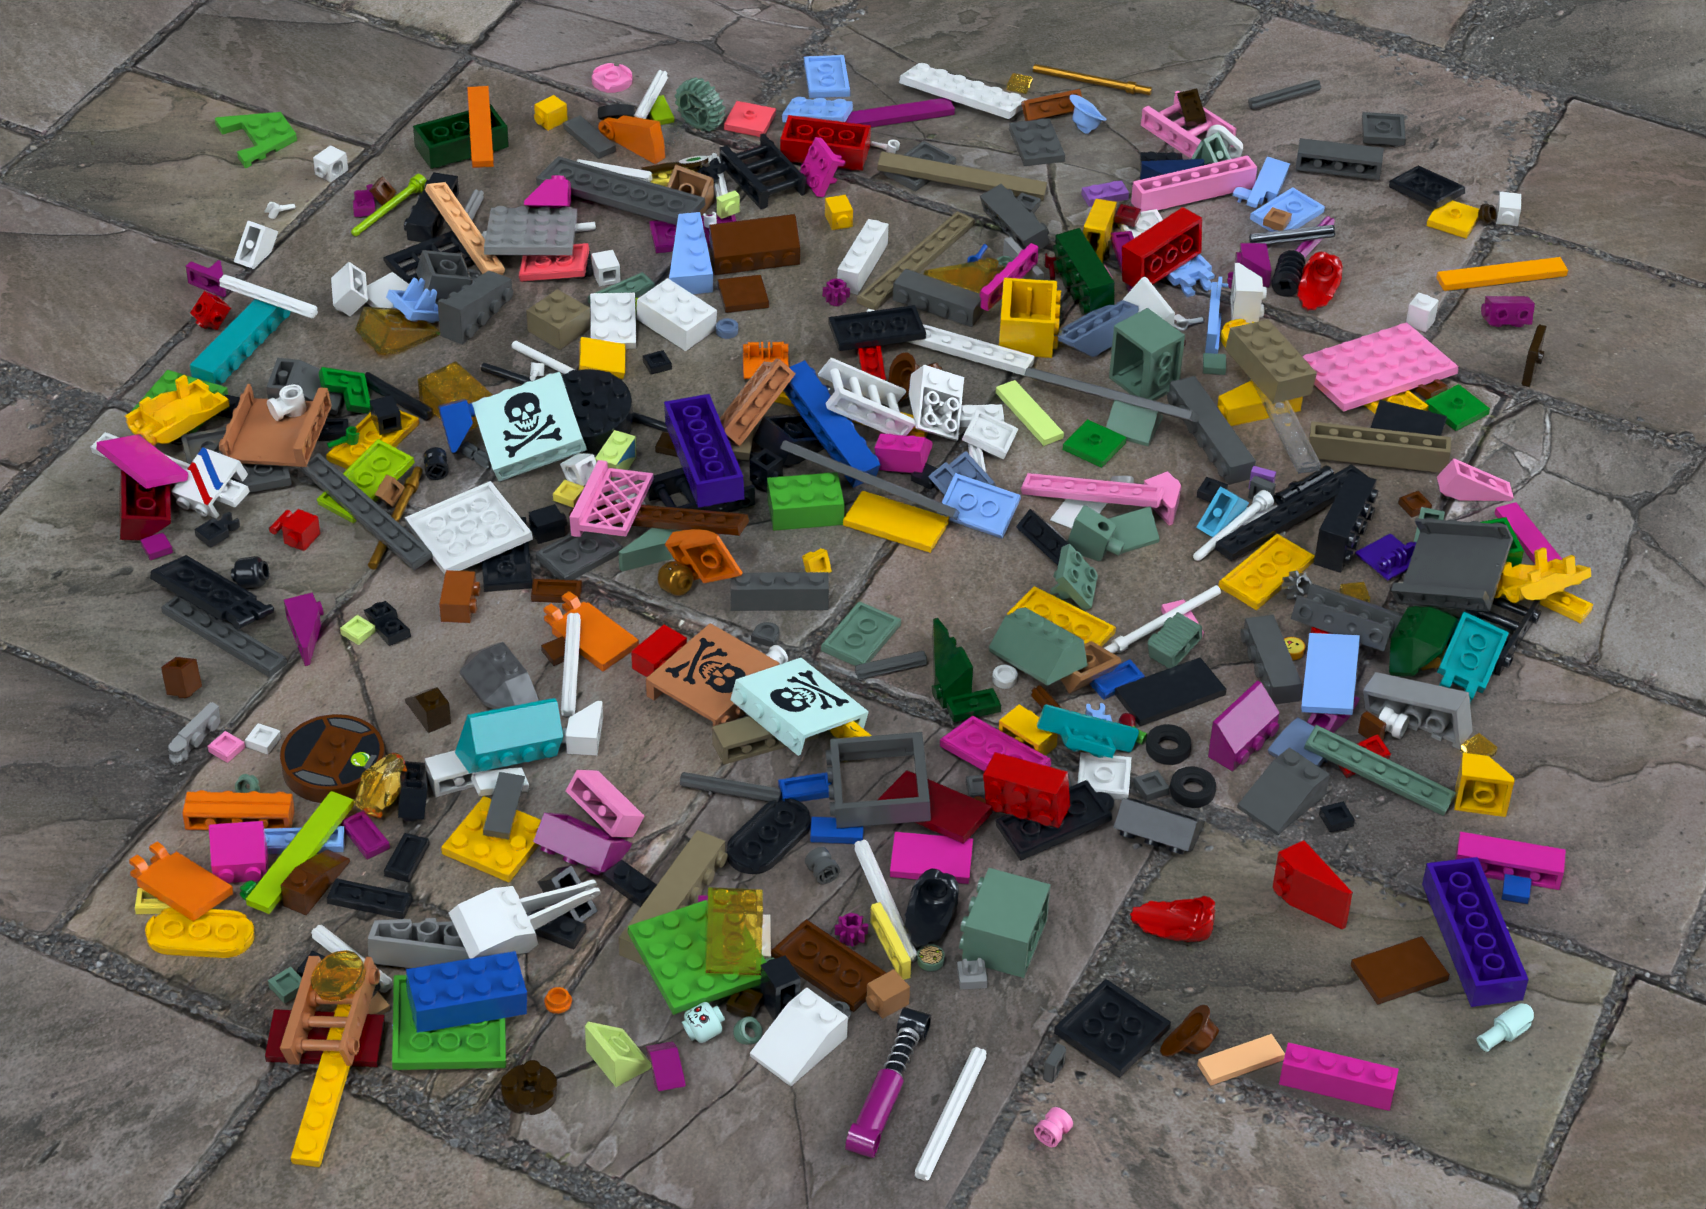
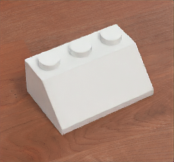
M1146 277L1141 278L1123 300L1139 307L1138 312L1149 308L1174 327L1175 312Z

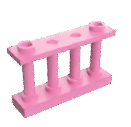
M1179 91L1175 92L1174 105L1160 112H1157L1150 106L1142 109L1141 126L1190 159L1201 142L1196 136L1208 131L1211 126L1221 125L1236 136L1235 127L1204 107L1207 123L1198 124L1197 127L1189 131L1182 128V126L1186 125L1183 117L1174 122L1166 118L1176 112L1182 114L1177 97Z

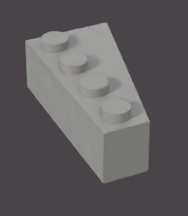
M425 918L420 923H412L411 919L374 920L368 936V956L372 958L374 964L417 968L470 959L452 921L436 922V918Z

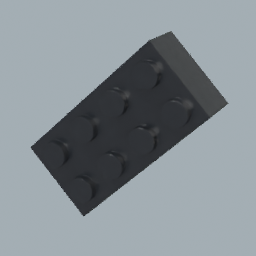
M1351 471L1348 473L1319 529L1314 565L1341 573L1345 564H1350L1353 556L1352 550H1357L1361 539L1360 535H1365L1368 526L1367 521H1372L1375 513V507H1372V504L1376 502L1379 490L1375 489L1377 479Z

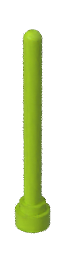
M421 174L413 176L408 187L351 230V234L353 236L360 235L411 194L421 193L425 188L426 178Z

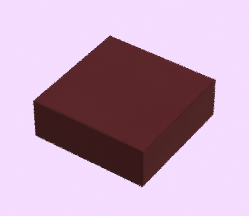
M1121 204L1115 214L1114 222L1135 227L1141 215V209Z

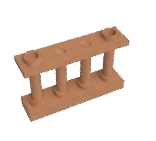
M319 956L308 957L280 1046V1050L288 1064L299 1065L302 1053H305V1051H339L346 1066H352L354 1056L359 1052V1039L375 985H378L380 981V971L376 968L371 957L365 958L362 971L327 970ZM327 981L358 982L355 994L321 993L323 985ZM320 1004L351 1005L348 1017L314 1016L316 1008ZM313 1027L344 1028L341 1040L307 1039L309 1031Z

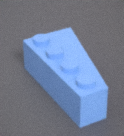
M700 212L678 215L669 275L671 281L691 294L713 292V271Z

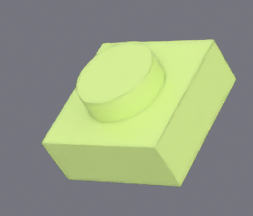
M736 191L717 197V215L721 219L740 212V195Z

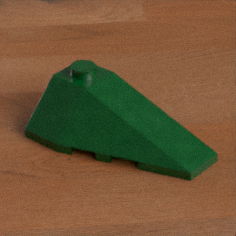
M934 618L932 630L934 685H932V694L934 699L939 701L942 709H945V698L972 692L973 665L963 647H956V639L949 637L948 629L939 618Z

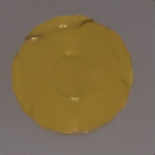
M348 950L336 951L322 959L313 970L311 977L312 988L322 1000L329 1002L343 1000L347 998L345 995L351 991L354 993L360 988L365 979L366 968L362 959L355 952Z

